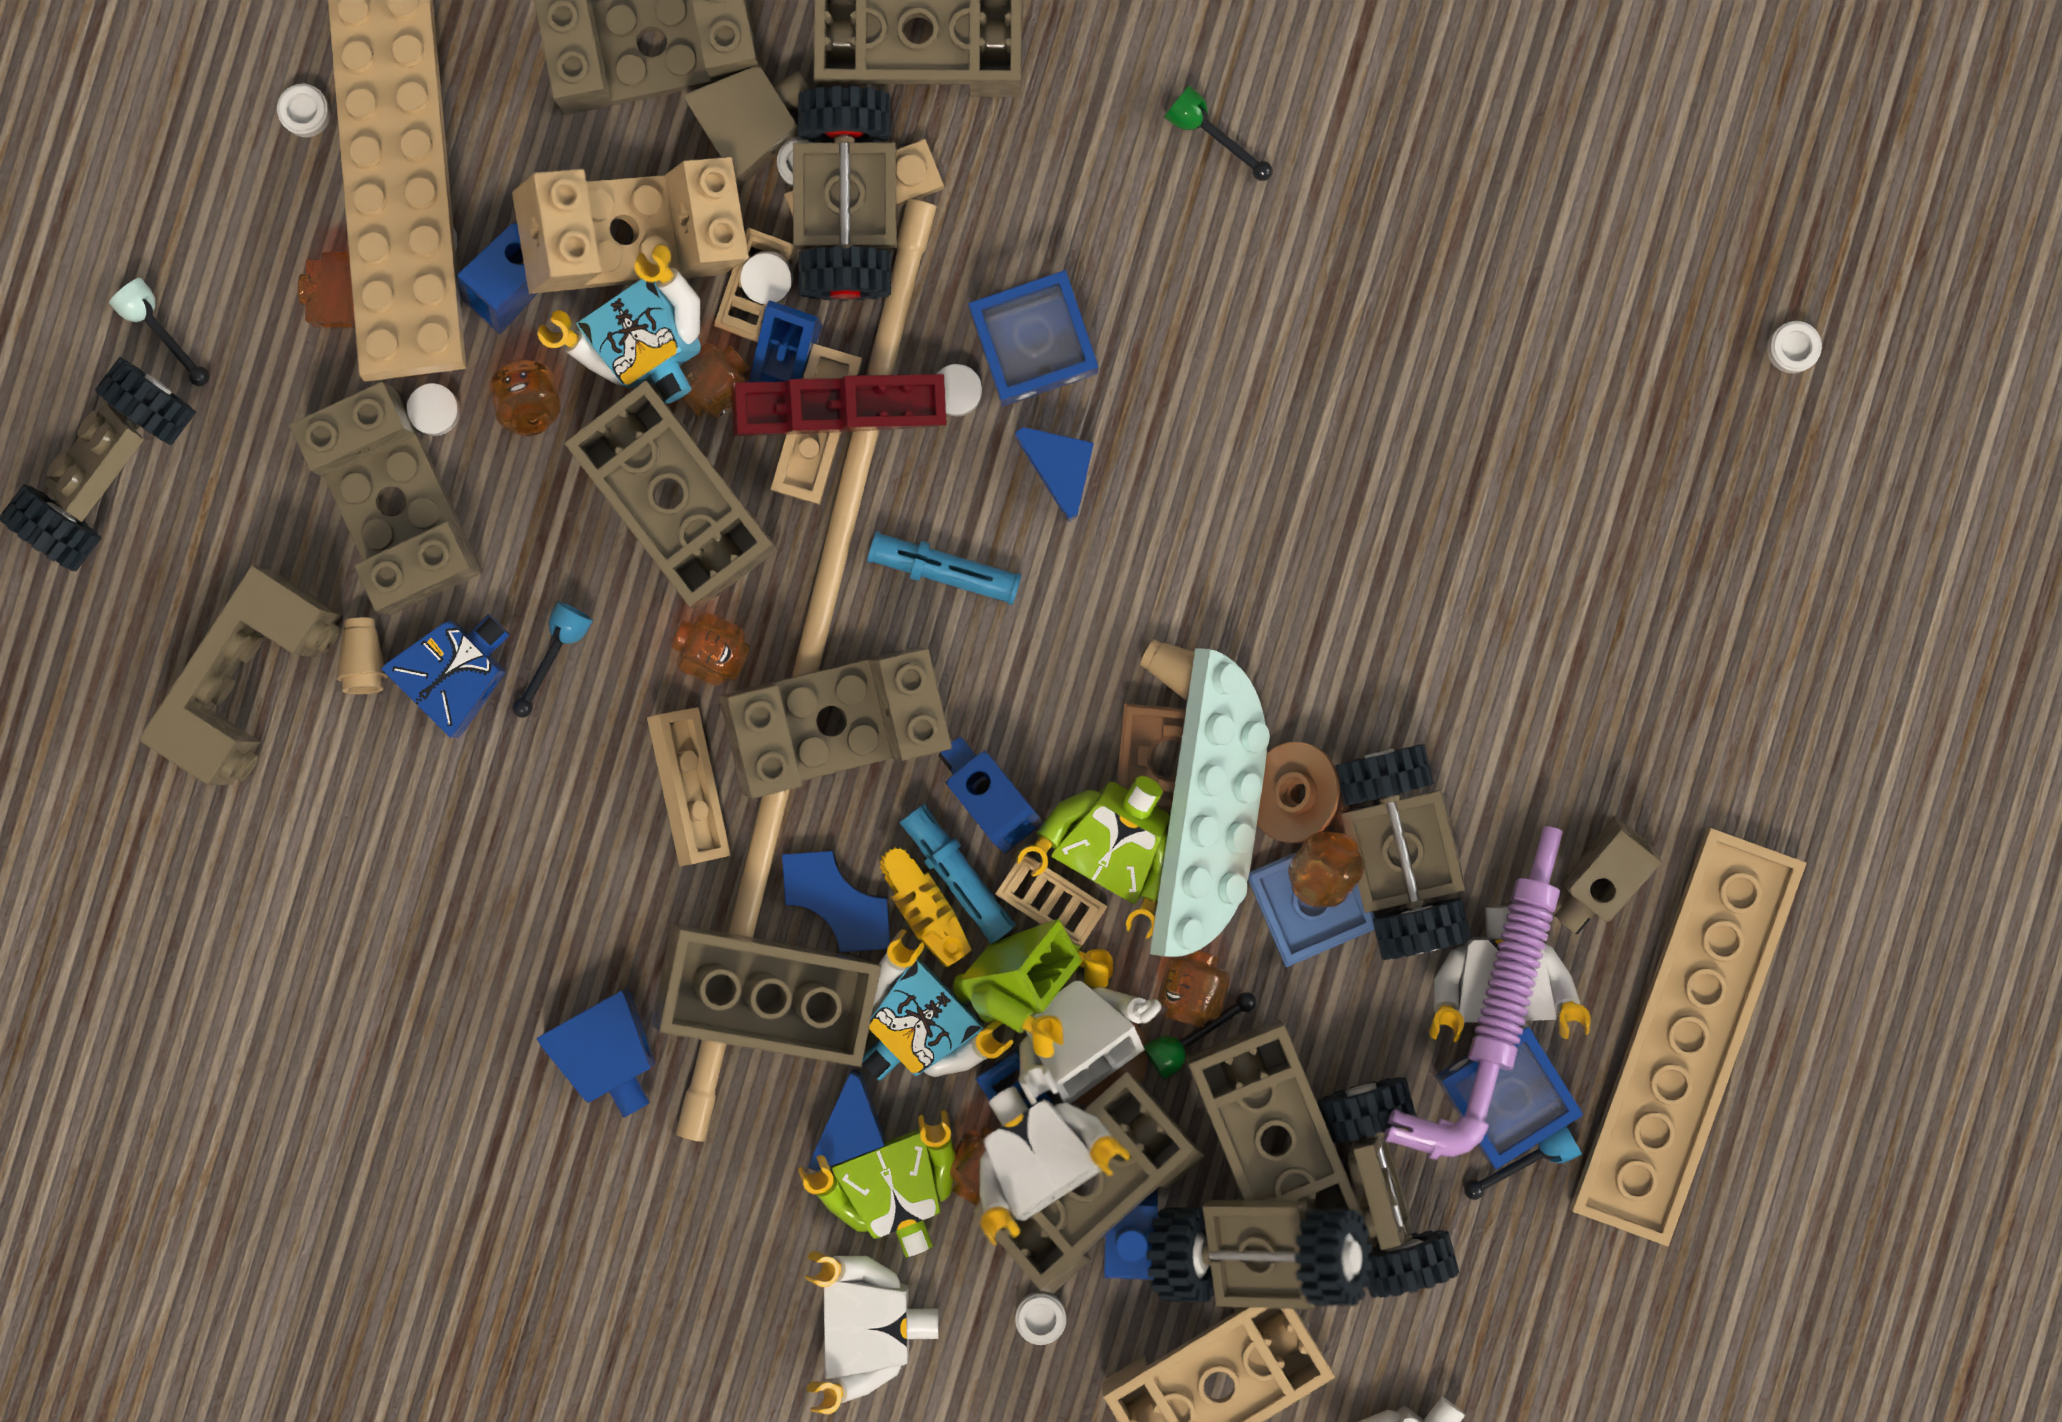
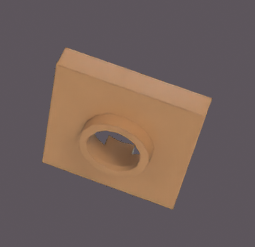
M1124 703L1116 783L1129 790L1138 776L1149 777L1156 781L1163 790V794L1156 806L1160 809L1171 810L1176 776L1168 778L1160 776L1151 765V753L1158 743L1165 740H1173L1181 744L1186 709Z

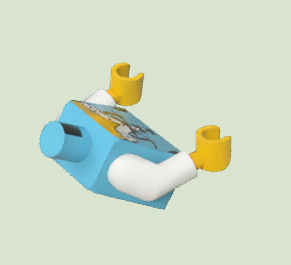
M655 245L652 257L658 264L649 262L646 255L640 252L635 261L634 269L641 280L576 323L580 331L574 333L570 330L571 320L567 313L554 311L550 319L562 331L555 333L550 331L545 325L540 324L538 338L543 345L550 348H558L565 344L566 353L589 370L618 386L636 388L644 381L651 385L655 384L664 403L668 404L684 397L692 390L680 366L699 354L701 350L698 339L700 334V298L677 269H670L668 267L671 260L669 249L664 245Z
M901 929L887 948V953L879 962L881 971L869 1029L879 1040L863 1055V1066L876 1079L881 1081L900 1062L915 1076L925 1072L929 1076L939 1077L967 1071L987 1058L994 1059L999 1057L1013 1044L1012 1039L1006 1043H1000L995 1040L992 1031L1000 1026L1001 1022L993 1021L984 1028V1024L965 1004L961 1003L956 998V995L919 958V955L924 950V943L921 942L915 950H909L902 944L901 939L907 931Z

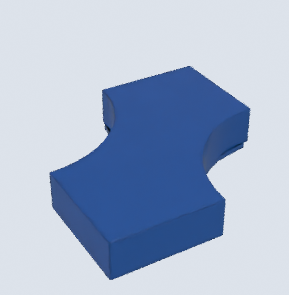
M834 850L782 854L785 905L805 907L820 915L835 933L840 952L888 948L891 943L888 897L868 895L854 888L841 874Z

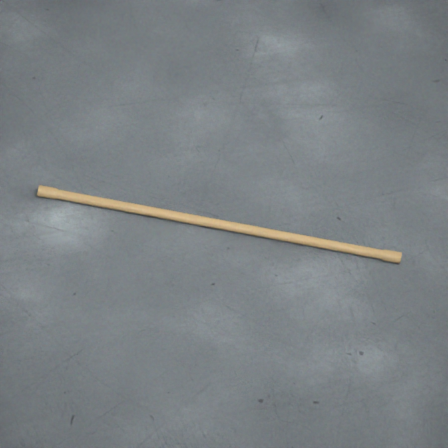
M907 199L897 238V253L891 273V295L886 297L866 375L893 374L921 257L927 248L936 206L915 199ZM879 430L852 432L792 677L819 671ZM789 790L762 796L728 931L730 934L752 938L754 936ZM701 1040L691 1084L685 1094L676 1130L677 1136L705 1142L716 1100L715 1089L727 1044Z

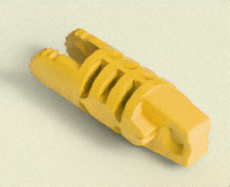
M896 847L893 850L889 849L888 852H884V856H880L881 861L878 862L880 863L878 868L881 869V873L885 875L884 879L894 892L891 899L918 940L924 943L944 967L952 965L972 950L956 917V913L930 874L926 873L924 875L914 859L909 857L910 854L906 852V849L902 850L901 847L899 849Z

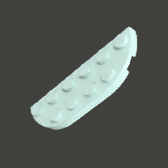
M1195 648L1150 954L1168 957L1184 956L1203 948L1214 940L1227 926L1247 894V881L1255 841L1270 734L1265 725L1260 700L1247 675L1229 657L1211 649Z

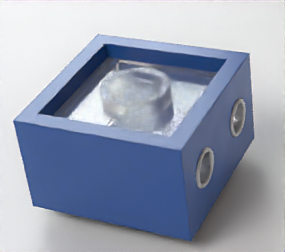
M1066 270L968 303L969 312L1002 407L1098 374L1099 366Z
M1526 1025L1520 1026L1523 1029V1033L1517 1035L1521 1040L1520 1044L1515 1045L1518 1051L1513 1070L1499 1069L1485 1120L1489 1127L1483 1140L1477 1145L1487 1162L1495 1169L1503 1166L1584 1115L1534 1034ZM1468 1055L1434 1075L1457 1114L1463 1117L1466 1114L1479 1063L1469 1059Z

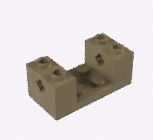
M534 0L553 99L565 115L702 88L760 65L747 0H601L596 2L591 0ZM651 31L660 32L667 39L665 50L655 57L645 56L639 50L641 38Z
M815 0L814 81L816 87L830 89L832 86H841L842 88L859 86V89L870 88V84L970 85L971 97H1021L1022 0ZM913 18L928 20L933 27V33L929 40L921 44L908 41L903 34V30L909 20Z
M382 381L289 424L310 472L325 478L363 560L355 564L354 567L375 612L394 615L483 573L417 429L408 418L407 408L397 389ZM391 488L401 489L406 497L404 510L396 516L385 515L380 507L382 494Z
M644 381L564 444L688 606L699 611L779 549L749 510L741 504L685 431L686 428L669 406L664 403L656 389L650 383ZM666 480L677 481L683 488L681 503L672 509L661 508L655 500L656 488Z
M251 566L138 740L207 785H233L236 779L242 782L250 774L258 761V756L254 752L259 746L260 741L210 710L212 705L219 706L232 691L235 680L231 676L240 662H249L261 646L263 638L259 636V633L292 654L316 657L320 651L324 654L327 653L338 639L341 628L337 624L343 615L276 571Z
M913 647L718 695L741 792L751 799L802 787L801 781L892 758L906 761L952 749L928 648ZM835 706L842 712L844 724L838 733L827 736L818 729L816 723L817 716L823 708Z
M1279 1018L1185 1056L1243 1200L1306 1201L1308 1211H1312V1209H1355L1358 1211V1215H1362L1287 1029ZM1274 1125L1284 1127L1290 1134L1288 1147L1279 1154H1270L1261 1146L1262 1133L1268 1127Z
M1128 1072L1122 1075L1084 1111L1098 1117L1111 1136L1130 1153V1158L1125 1160L1119 1153L1112 1156L1108 1162V1168L1113 1174L1108 1176L1103 1171L1099 1172L1098 1187L1088 1196H1079L1074 1190H1071L1025 1221L1016 1219L1010 1210V1215L1020 1229L1016 1237L1012 1236L1007 1226L1000 1228L996 1232L995 1238L1039 1290L1056 1292L1092 1259L1087 1254V1251L1159 1186L1168 1190L1205 1157L1203 1152L1142 1083ZM982 1203L973 1210L980 1220L984 1214Z

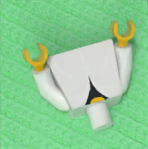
M1508 906L1485 907L1486 937H1471L1472 939L1462 942L1461 946L1452 949L1434 979L1435 1016L1429 1029V1035L1432 1039L1436 1040L1440 1025L1445 1024L1452 1028L1454 1031L1453 1042H1457L1465 1023L1477 1022L1478 1018L1483 1017L1480 1010L1486 1007L1482 1002L1483 999L1488 998L1485 991L1491 988L1488 985V980L1494 979L1490 973L1496 969L1493 966V962L1499 960L1495 957V954L1501 951L1498 948V943L1503 941L1500 938L1501 933L1506 932L1503 929V925L1508 923L1505 917L1511 913L1508 910ZM1546 945L1545 950H1540L1543 953V958L1538 960L1541 963L1540 968L1535 969L1538 972V977L1533 978L1536 982L1535 987L1530 988L1533 991L1532 997H1527L1531 1001L1530 1006L1525 1007L1528 1010V1014L1522 1017L1526 1021L1556 1020V1012L1560 1014L1558 1029L1562 1038L1569 1039L1567 1024L1569 1021L1580 1022L1584 1027L1585 1035H1588L1591 1021L1590 1013L1584 1006L1580 1005L1571 974L1554 949Z
M1015 1087L1008 1088L989 1101V1105L1002 1124V1127L984 1139L987 1150L980 1158V1198L984 1212L980 1220V1227L992 1245H997L995 1235L1002 1227L1007 1226L1012 1236L1016 1237L1020 1229L1010 1215V1210L1016 1219L1025 1221L1099 1172L1103 1171L1108 1176H1111L1113 1172L1108 1168V1162L1111 1157L1119 1153L1125 1160H1128L1130 1153L1111 1136L1098 1117L1068 1103L1054 1106L1046 1100L1028 1109Z
M812 1251L809 1253L808 1259L822 1263V1269L815 1276L805 1275V1279L817 1286L824 1287L825 1379L833 1380L831 1383L812 1381L807 1385L806 1391L819 1392L823 1390V1402L817 1407H811L810 1411L831 1414L839 1408L840 1403L865 1396L897 1376L901 1366L908 1363L909 1339H939L938 1308L908 1309V1285L900 1283L896 1273L868 1256H834L832 1258L821 1252Z

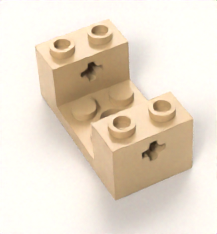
M732 157L683 161L666 175L590 182H586L584 169L533 173L512 192L529 294L635 284L641 280L634 269L635 261L640 252L646 255L649 262L658 264L652 257L655 245H664L669 249L671 260L668 267L670 269H677L684 279L724 275L749 259ZM621 219L631 226L633 230V241L631 244L622 245L613 239L610 233L612 220Z
M1234 1307L1235 1313L1150 1364L1144 1355L1102 1381L1103 1397L1118 1422H1263L1331 1381L1335 1376L1295 1309ZM1224 1372L1233 1379V1389L1228 1396L1222 1399H1214L1205 1393L1204 1382L1210 1374Z

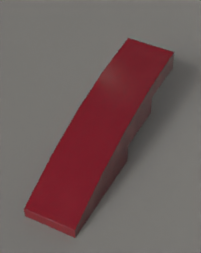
M944 374L858 375L829 379H789L786 382H738L731 385L733 436L839 433L947 425Z

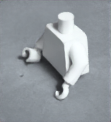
M1074 981L1058 992L1045 1011L1033 1017L1037 1019L1045 1015L1056 1016L1063 1026L1064 1044L1059 1045L1053 1041L1054 1055L1049 1058L1041 1057L1033 1051L1032 1034L1026 1031L1028 1035L1019 1045V1082L1030 1104H1036V1097L1049 1090L1053 1094L1058 1093L1063 1103L1071 1104L1145 1049L1131 1022L1139 1024L1150 1021L1160 1011V1002L1157 999L1146 1001L1140 997L1103 987L1091 989L1082 981Z

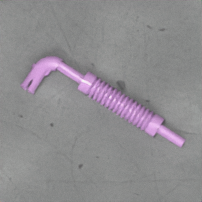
M1543 826L1529 879L1519 878L1515 881L1511 901L1514 904L1508 906V910L1511 913L1505 917L1508 923L1503 925V929L1506 932L1501 933L1500 938L1503 941L1498 943V948L1501 951L1495 954V957L1499 960L1493 962V966L1496 969L1490 973L1494 979L1488 980V985L1491 988L1485 991L1488 998L1483 999L1482 1002L1486 1007L1481 1008L1480 1013L1483 1017L1478 1018L1477 1021L1481 1026L1475 1028L1478 1036L1473 1037L1468 1058L1478 1062L1479 1066L1465 1117L1459 1116L1455 1123L1439 1119V1122L1435 1123L1393 1109L1388 1124L1407 1129L1408 1132L1394 1127L1386 1128L1385 1142H1393L1429 1153V1158L1437 1160L1439 1156L1455 1157L1467 1153L1483 1140L1489 1127L1485 1120L1499 1069L1513 1070L1518 1051L1515 1045L1520 1044L1521 1040L1517 1035L1523 1033V1029L1520 1026L1525 1025L1526 1021L1522 1016L1528 1014V1010L1525 1007L1530 1006L1531 1003L1527 997H1532L1533 991L1530 988L1535 987L1536 982L1533 978L1538 977V972L1535 969L1540 968L1541 963L1538 960L1543 958V953L1540 950H1545L1546 944L1542 941L1548 939V935L1545 932L1550 931L1551 926L1548 922L1553 921V916L1550 913L1555 912L1560 895V890L1549 885L1562 838V830Z

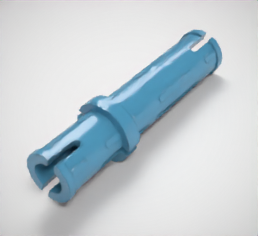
M879 531L875 532L867 562H874L910 573V579L920 581V578L924 577L1013 605L1022 574H1014L973 560L931 549V543L922 540L918 545L881 534Z
M925 803L899 822L926 857L923 862L929 870L934 868L939 876L942 877L960 904L979 926L990 944L1000 939L1016 926V923L1003 910L994 895L958 849L961 846L956 837L953 839L949 837Z

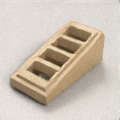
M747 228L745 238L749 258L753 256L755 248L761 251H773L784 256L792 266L797 252L793 244ZM747 259L732 269L714 327L758 343L767 304L760 305L738 296L739 290L742 288L741 271L744 264L749 260ZM733 307L759 316L757 324L754 325L730 316Z
M1026 853L1019 865L1015 862L995 895L1038 923L1044 924L1054 920L1048 915L1064 891L1072 895V898L1058 919L1070 940L1082 947L1108 906L1048 867L1041 875L1037 876L1022 899L1015 894V891L1030 869L1034 870L1040 864L1038 860ZM1048 880L1055 884V887L1039 910L1031 904ZM1082 902L1089 906V909L1074 932H1072L1065 926Z

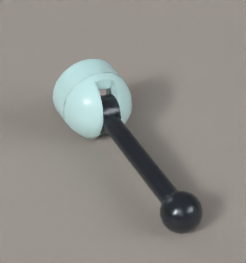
M140 277L126 284L110 299L109 304L124 319L135 323L140 321L147 323L189 372V380L193 385L204 386L209 381L207 369L196 366L153 316L155 297L151 289Z

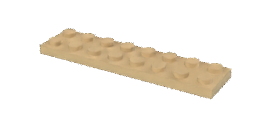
M328 0L359 375L365 382L466 369L433 0Z
M1706 828L1569 1209L1572 1212L1669 1247L1807 864L1806 862L1721 831Z

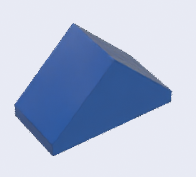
M769 300L764 313L749 382H786L789 379H803L812 346L817 344L822 329L819 318Z
M1025 427L1016 431L1015 438L1067 521L1071 522L1078 516L1094 443Z
M854 1069L850 1072L810 1159L808 1168L814 1171L821 1170L816 1158L819 1155L826 1157L829 1166L885 1146L886 1137L861 1072Z

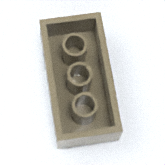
M672 923L651 1024L661 1033L861 1067L881 965L869 958Z

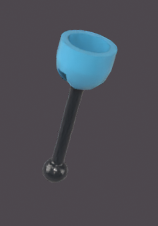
M557 601L548 621L549 631L554 640L523 697L516 699L512 705L513 713L517 717L525 718L531 714L533 709L531 702L562 645L580 641L586 635L594 621L590 616L569 604Z
M1565 1126L1539 1142V1149L1480 1181H1468L1464 1186V1193L1467 1198L1478 1200L1483 1196L1485 1189L1542 1158L1560 1164L1580 1156L1582 1152L1569 1129Z

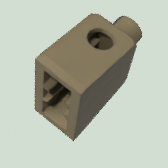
M759 65L694 90L683 97L719 157H732L736 184L738 187H741L778 155L780 148L785 142L798 137V126L789 112L798 107V94L810 88L799 71L773 86Z
M1614 815L1564 879L1567 891L1571 896L1554 916L1576 934L1580 933L1595 914L1606 922L1611 921L1662 863L1655 847ZM1597 879L1610 880L1603 889L1597 890L1590 887Z

